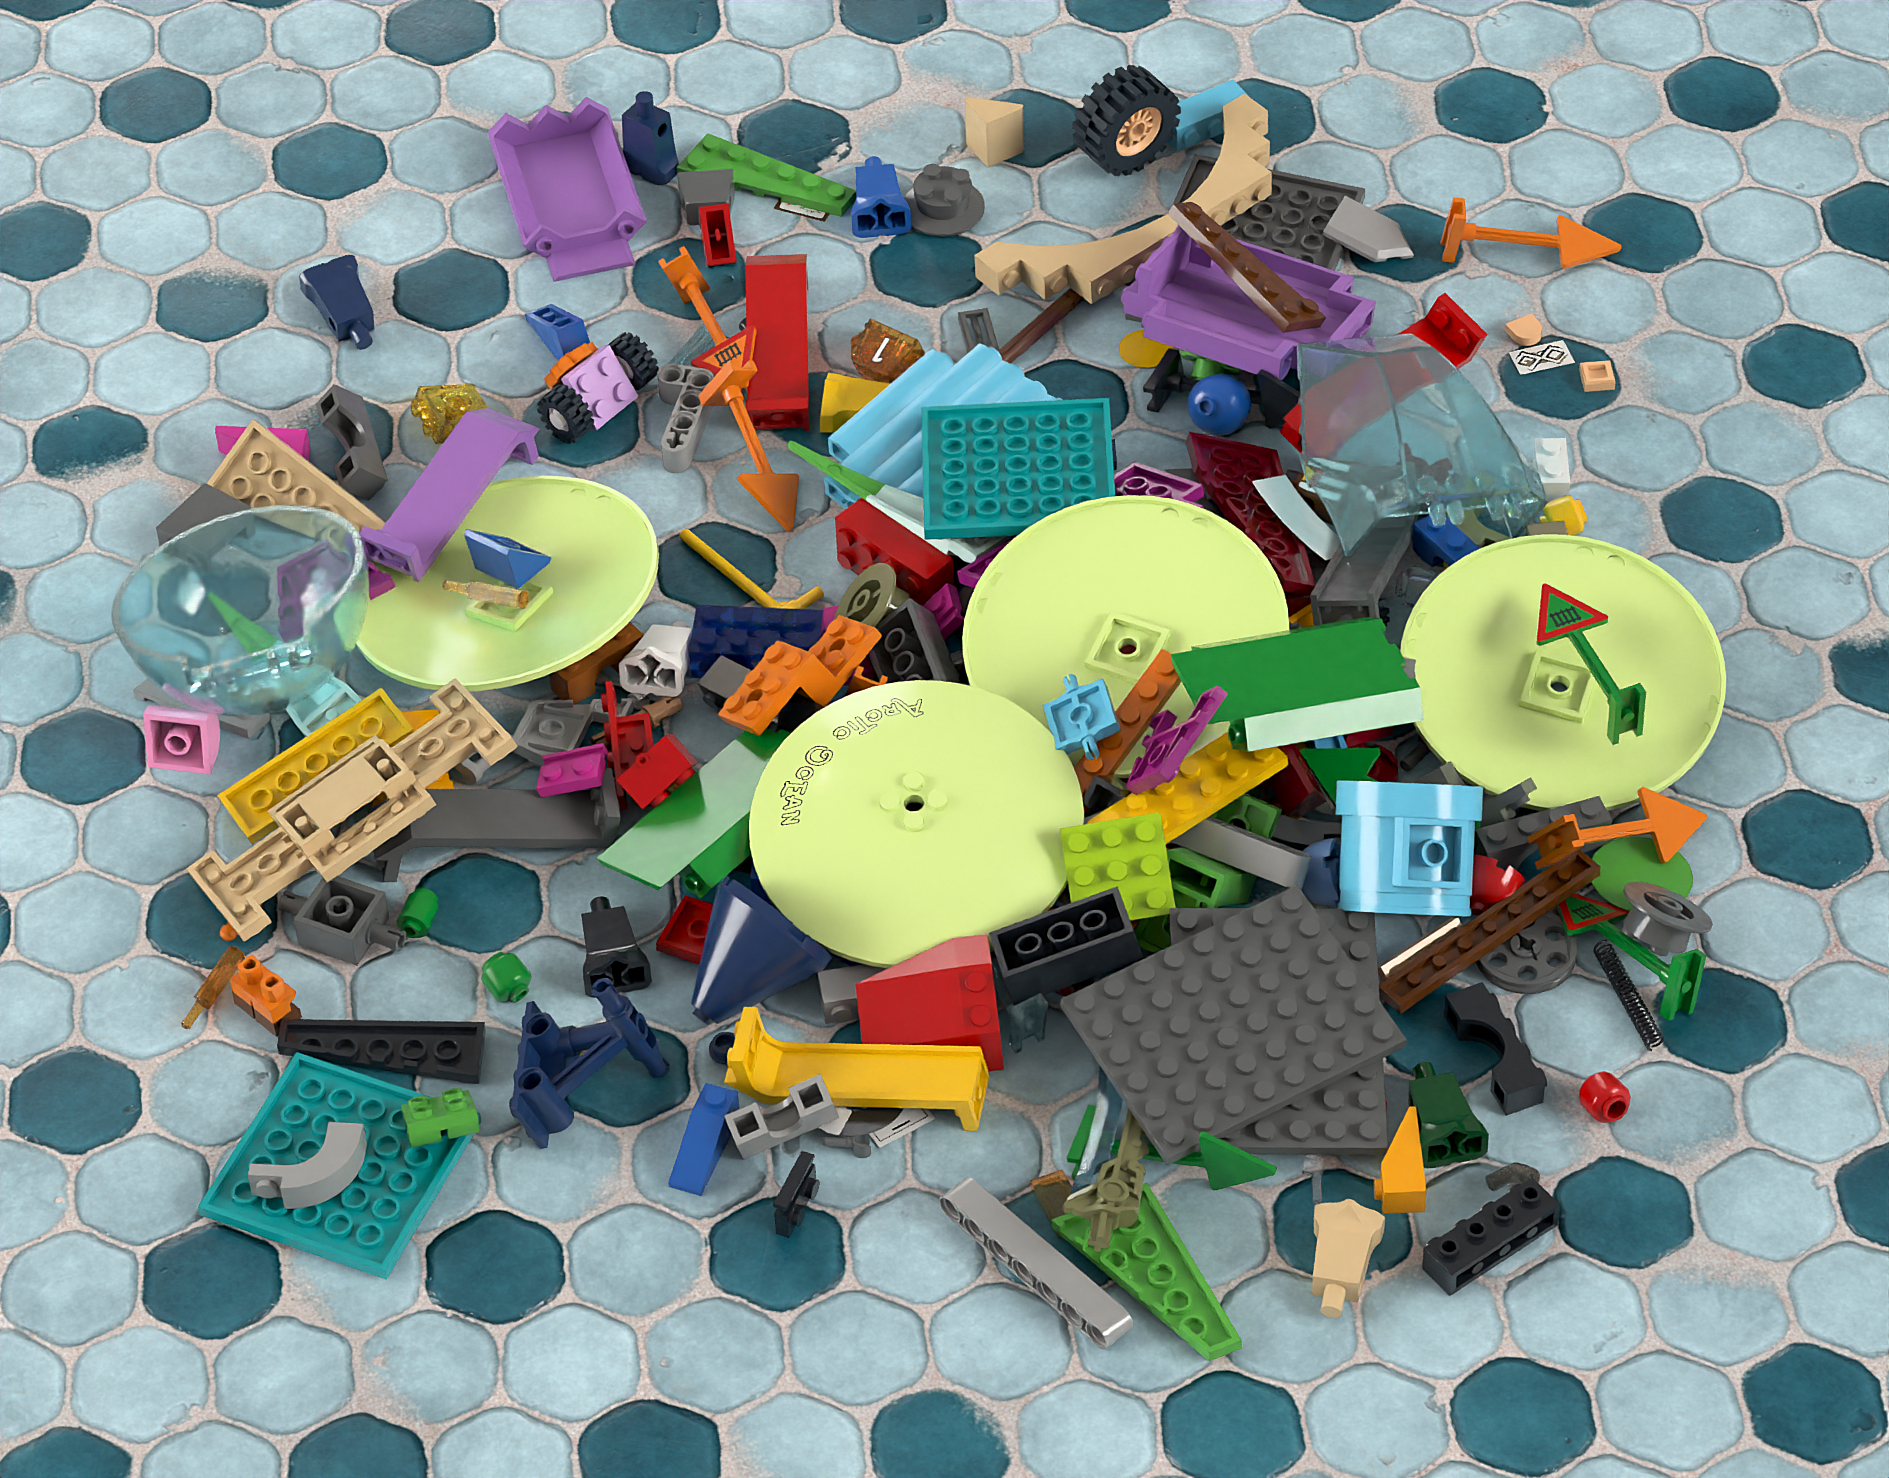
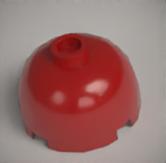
M1473 855L1472 895L1470 896L1471 912L1480 915L1502 899L1511 896L1524 884L1525 879L1510 866H1507L1506 871L1496 867L1498 860L1482 855Z

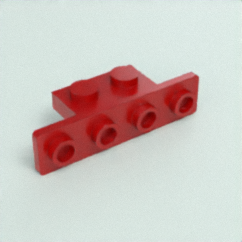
M606 681V693H601L603 713L608 712L609 722H604L606 742L611 741L612 751H608L607 762L608 768H612L615 772L614 784L620 809L625 810L627 809L626 790L616 779L636 762V757L639 754H645L654 746L650 713L618 717L614 686L612 681Z

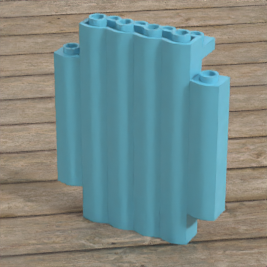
M979 343L955 365L948 354L931 349L828 438L829 454L841 462L840 465L923 498L921 407L1055 401L1063 399L1047 394L1046 388L1040 382L1026 378L1022 369L1016 364L1011 365L1003 361L1000 353L993 347L988 348ZM829 475L824 477L825 494L843 508L847 509L861 498Z

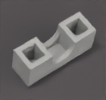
M821 1074L789 1087L790 1095L777 1105L762 1108L755 1102L724 1116L743 1159H747L839 1118Z

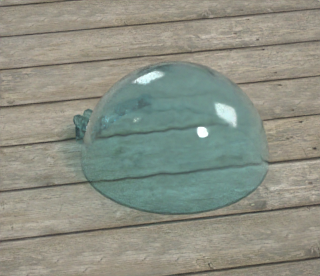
M277 505L231 513L212 519L179 534L143 559L123 581L115 596L111 612L112 624L122 647L135 666L155 686L181 703L204 712L233 717L257 716L277 712L303 701L326 685L341 669L353 651L364 625L369 601V571L364 545L358 531L350 522L333 512L320 508Z

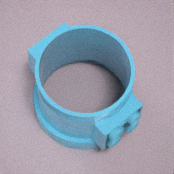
M1337 781L1335 815H1342L1339 878L1341 894L1338 909L1376 913L1471 916L1470 896L1472 895L1475 821H1482L1483 787Z

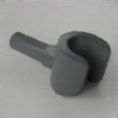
M869 1134L853 1136L852 1138L823 1137V1146L852 1148L853 1154L858 1158H867L871 1155Z

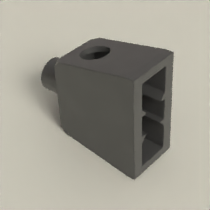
M733 169L677 172L679 197L687 224L691 226L699 225L700 228L699 207L728 203L731 216L735 197Z

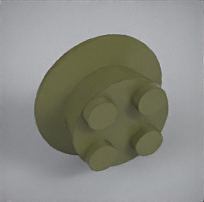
M886 563L874 564L865 569L848 587L838 605L834 620L841 615L875 627L907 601L909 593L896 587L895 571L890 565Z

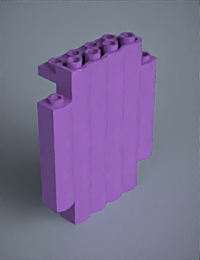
M1179 225L1170 237L1164 239L1163 244L1157 250L1152 251L1148 260L1144 264L1141 263L1135 275L1136 280L1130 286H1126L1122 293L1123 312L1142 318L1143 337L1254 374H1258L1259 370L1263 369L1279 380L1284 379L1290 368L1323 379L1328 378L1336 365L1344 360L1348 351L1356 346L1360 337H1363L1369 331L1373 324L1376 301L1352 294L1354 277L1236 239L1302 297L1313 300L1318 305V310L1326 317L1320 327L1283 333Z

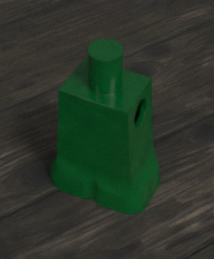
M1430 1062L1418 1063L1413 1068L1415 1080L1409 1081L1408 1105L1409 1107L1416 1106L1423 1167L1427 1169L1442 1167L1453 1162L1461 1163L1484 1156L1488 1152L1489 1134L1484 1125L1473 1114L1453 1072L1436 1075Z

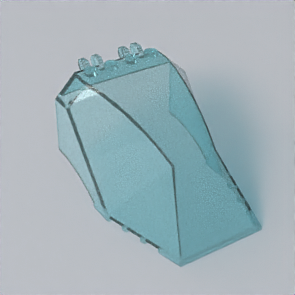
M1410 333L1299 343L1297 345L1298 379H1300L1298 403L1301 406L1299 434H1302L1300 461L1308 488H1313L1325 505L1339 535L1345 556H1352L1383 518L1429 513L1434 526H1443L1446 520L1445 512L1448 511L1451 523L1454 525L1463 523L1464 510L1487 507L1491 519L1501 520L1504 517L1510 537L1517 538L1548 503L1539 473L1508 436L1481 394L1446 357L1415 335Z

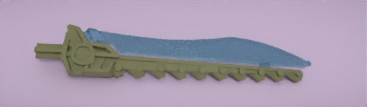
M1100 1065L1098 1067L1096 1109L1089 1139L1073 1183L1071 1195H1069L1063 1205L1064 1213H1073L1091 1223L1088 1245L1094 1246V1251L1101 1252V1248H1109L1112 1230L1120 1227H1131L1137 1221L1144 1175L1146 1174L1144 1166L1138 1160L1149 1154L1147 1144L1141 1141L1147 1135L1128 1108L1117 1158L1109 1161L1123 1099ZM1099 1173L1096 1183L1091 1185L1094 1175Z

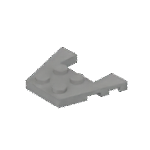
M621 698V703H617L618 717L631 715L634 709L633 699ZM593 699L591 704L573 705V700L531 701L512 737L518 746L512 752L537 764L544 765L543 755L579 748L591 722H609L608 712L603 713L601 699Z

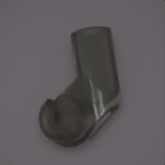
M1514 1162L1486 1175L1485 1179L1490 1190L1496 1191L1508 1184L1513 1186L1515 1184H1522L1531 1177L1539 1182L1540 1174L1534 1167Z

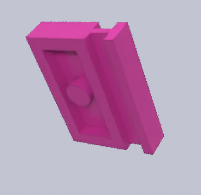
M946 583L923 605L924 608L934 613L944 640L964 622L965 618L960 614L962 606L957 587Z
M604 744L543 755L544 765L540 767L536 787L540 797L543 798L602 786L606 766L604 758L608 756V751Z

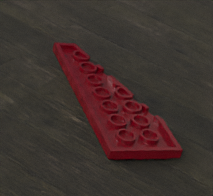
M1189 431L1185 442L1195 477L1203 485L1229 522L1250 538L1266 556L1278 576L1283 591L1294 596L1300 594L1310 596L1316 585L1303 541L1281 521L1252 483L1255 480L1284 475L1277 450Z

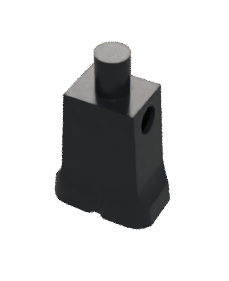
M599 896L594 898L590 902L591 912L581 914L586 947V959L583 965L585 994L596 998L591 992L593 990L592 986L597 980L602 978L610 979L617 992L627 993L648 987L652 983L650 963L647 956L636 943L625 907L611 908L607 897Z

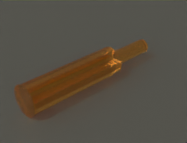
M447 580L442 584L444 590L468 594L467 598L471 600L525 609L529 603V593L527 590L470 580V585Z
M229 946L196 992L194 995L196 999L195 1004L181 1023L184 1029L191 1028L204 1008H211L238 969V964L245 959V954L239 948Z

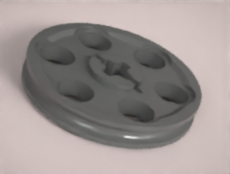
M1548 911L1532 922L1533 926L1522 929L1477 960L1476 964L1483 976L1501 989L1520 994L1545 992L1562 984L1574 970L1577 959V940L1575 935H1567L1561 917ZM1551 932H1557L1564 938L1559 941H1551L1546 938V935ZM1499 958L1504 960L1506 965L1503 967H1493L1488 964V961ZM1558 958L1564 961L1565 964L1555 968L1548 965L1547 961ZM1527 971L1534 973L1536 978L1526 981L1520 979L1518 975Z

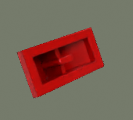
M729 204L699 207L701 239L707 266L737 263Z

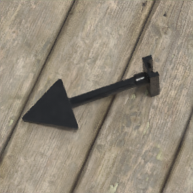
M1168 348L1143 386V391L1151 393L1153 396L1147 405L1148 411L1159 413L1172 391L1178 393L1190 392L1195 384L1200 381L1183 375L1184 370L1180 350ZM1260 369L1257 374L1260 391L1247 390L1250 394L1251 403L1263 406L1267 427L1273 429L1286 423L1283 418L1306 395L1265 370Z

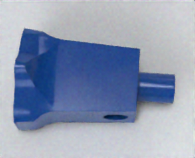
M871 156L865 160V166L855 167L857 197L851 214L852 233L859 238L905 234L911 229V210L900 192L894 164L882 165L879 157Z

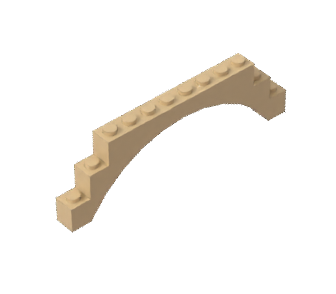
M1246 94L1239 96L1222 107L1224 139L1220 156L1208 178L1190 198L1183 202H1193L1199 205L1220 226L1272 194V172L1265 168L1266 165L1270 164V141L1263 137L1268 133V110ZM1166 214L1138 229L1107 239L1073 245L1036 246L997 241L974 255L975 275L978 280L997 295L1023 282L1046 300L1069 286L1085 300L1093 304L1101 298L1108 296L1122 285L1131 282L1135 278L1139 265L1141 263L1144 264L1152 251L1157 250L1163 244L1164 239L1170 237L1175 232L1178 224L1169 214Z

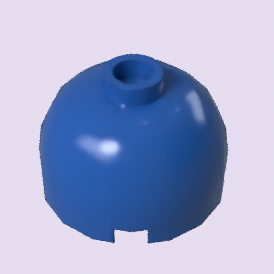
M1226 373L1209 375L1197 382L1190 391L1187 403L1189 416L1194 425L1202 432L1216 436L1232 434L1241 429L1246 423L1244 421L1247 413L1251 411L1250 394L1245 384Z

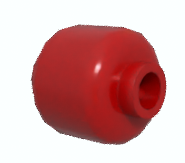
M1598 1072L1583 1082L1579 1090L1580 1104L1598 1122L1610 1123L1617 1121L1628 1111L1631 1100L1629 1090L1612 1073Z

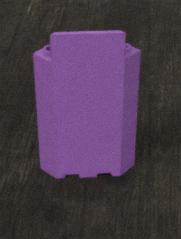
M585 97L568 116L548 105H545L528 124L505 113L487 133L523 247L546 258L554 282L636 265L628 241L647 221L608 108Z

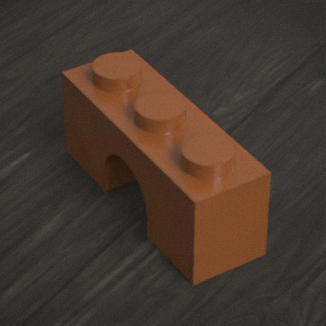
M629 622L612 639L594 652L561 670L549 674L551 690L561 700H573V705L586 699L596 692L595 682L603 669L611 666L620 674L619 663L634 649L644 634Z

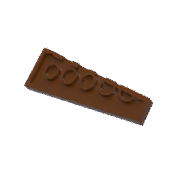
M1193 202L1172 205L1168 211L1169 216L1283 333L1316 328L1322 325L1326 317L1318 310L1319 307L1313 300L1302 297L1209 217L1199 205Z

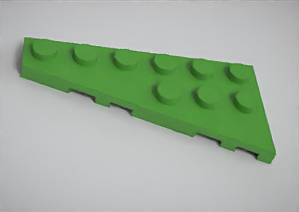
M1148 1183L1143 1184L1137 1221L1131 1227H1120L1112 1230L1109 1248H1101V1252L1094 1251V1246L1088 1245L1091 1223L1085 1218L1076 1216L1073 1213H1067L1052 1219V1229L1208 1361L1242 1349L1240 1336Z

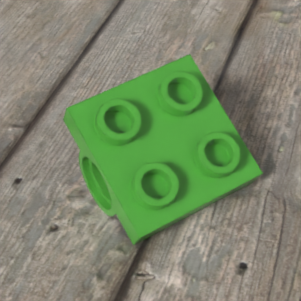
M453 1088L442 1092V1096L428 1099V1096H418L409 1099L408 1104L401 1105L411 1148L442 1141L440 1131L445 1129L448 1139L480 1132L476 1107L469 1090L462 1091L461 1088Z

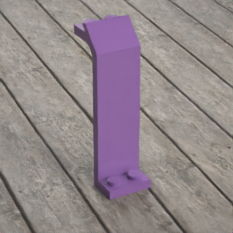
M490 408L467 411L381 530H374L364 526L359 532L358 538L366 561L371 563L373 561L412 576L414 581L420 582L508 457L511 456L531 465L534 464L539 457L534 436L540 428Z

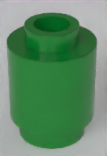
M417 888L408 895L396 920L397 927L406 932V937L422 938L427 935L439 910L437 895L426 888Z

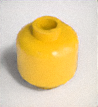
M1565 495L1545 503L1543 506L1544 516L1539 517L1540 523L1564 521L1568 535L1571 536L1582 533L1584 523L1588 522L1580 499L1574 500L1571 495Z

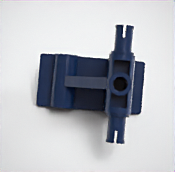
M608 978L597 980L592 986L593 990H591L592 994L603 1006L602 1014L606 1022L578 1028L573 1025L559 1028L551 1015L542 1012L534 1001L526 1003L525 1016L522 1017L521 1022L523 1029L521 1043L518 1044L517 1048L519 1056L517 1070L514 1071L513 1075L514 1091L513 1097L509 1101V1107L512 1116L518 1119L524 1127L527 1136L533 1139L539 1149L548 1147L549 1134L565 1130L574 1120V1112L564 1098L625 1047L634 1060L643 1062L649 1074L654 1078L663 1077L670 1069L667 1067L670 1066L669 1062L659 1051V1041L648 1027L643 1014L638 1013L628 997L619 995ZM581 1051H586V1052H585L584 1054H582L581 1056L579 1055V1054L581 1053Z

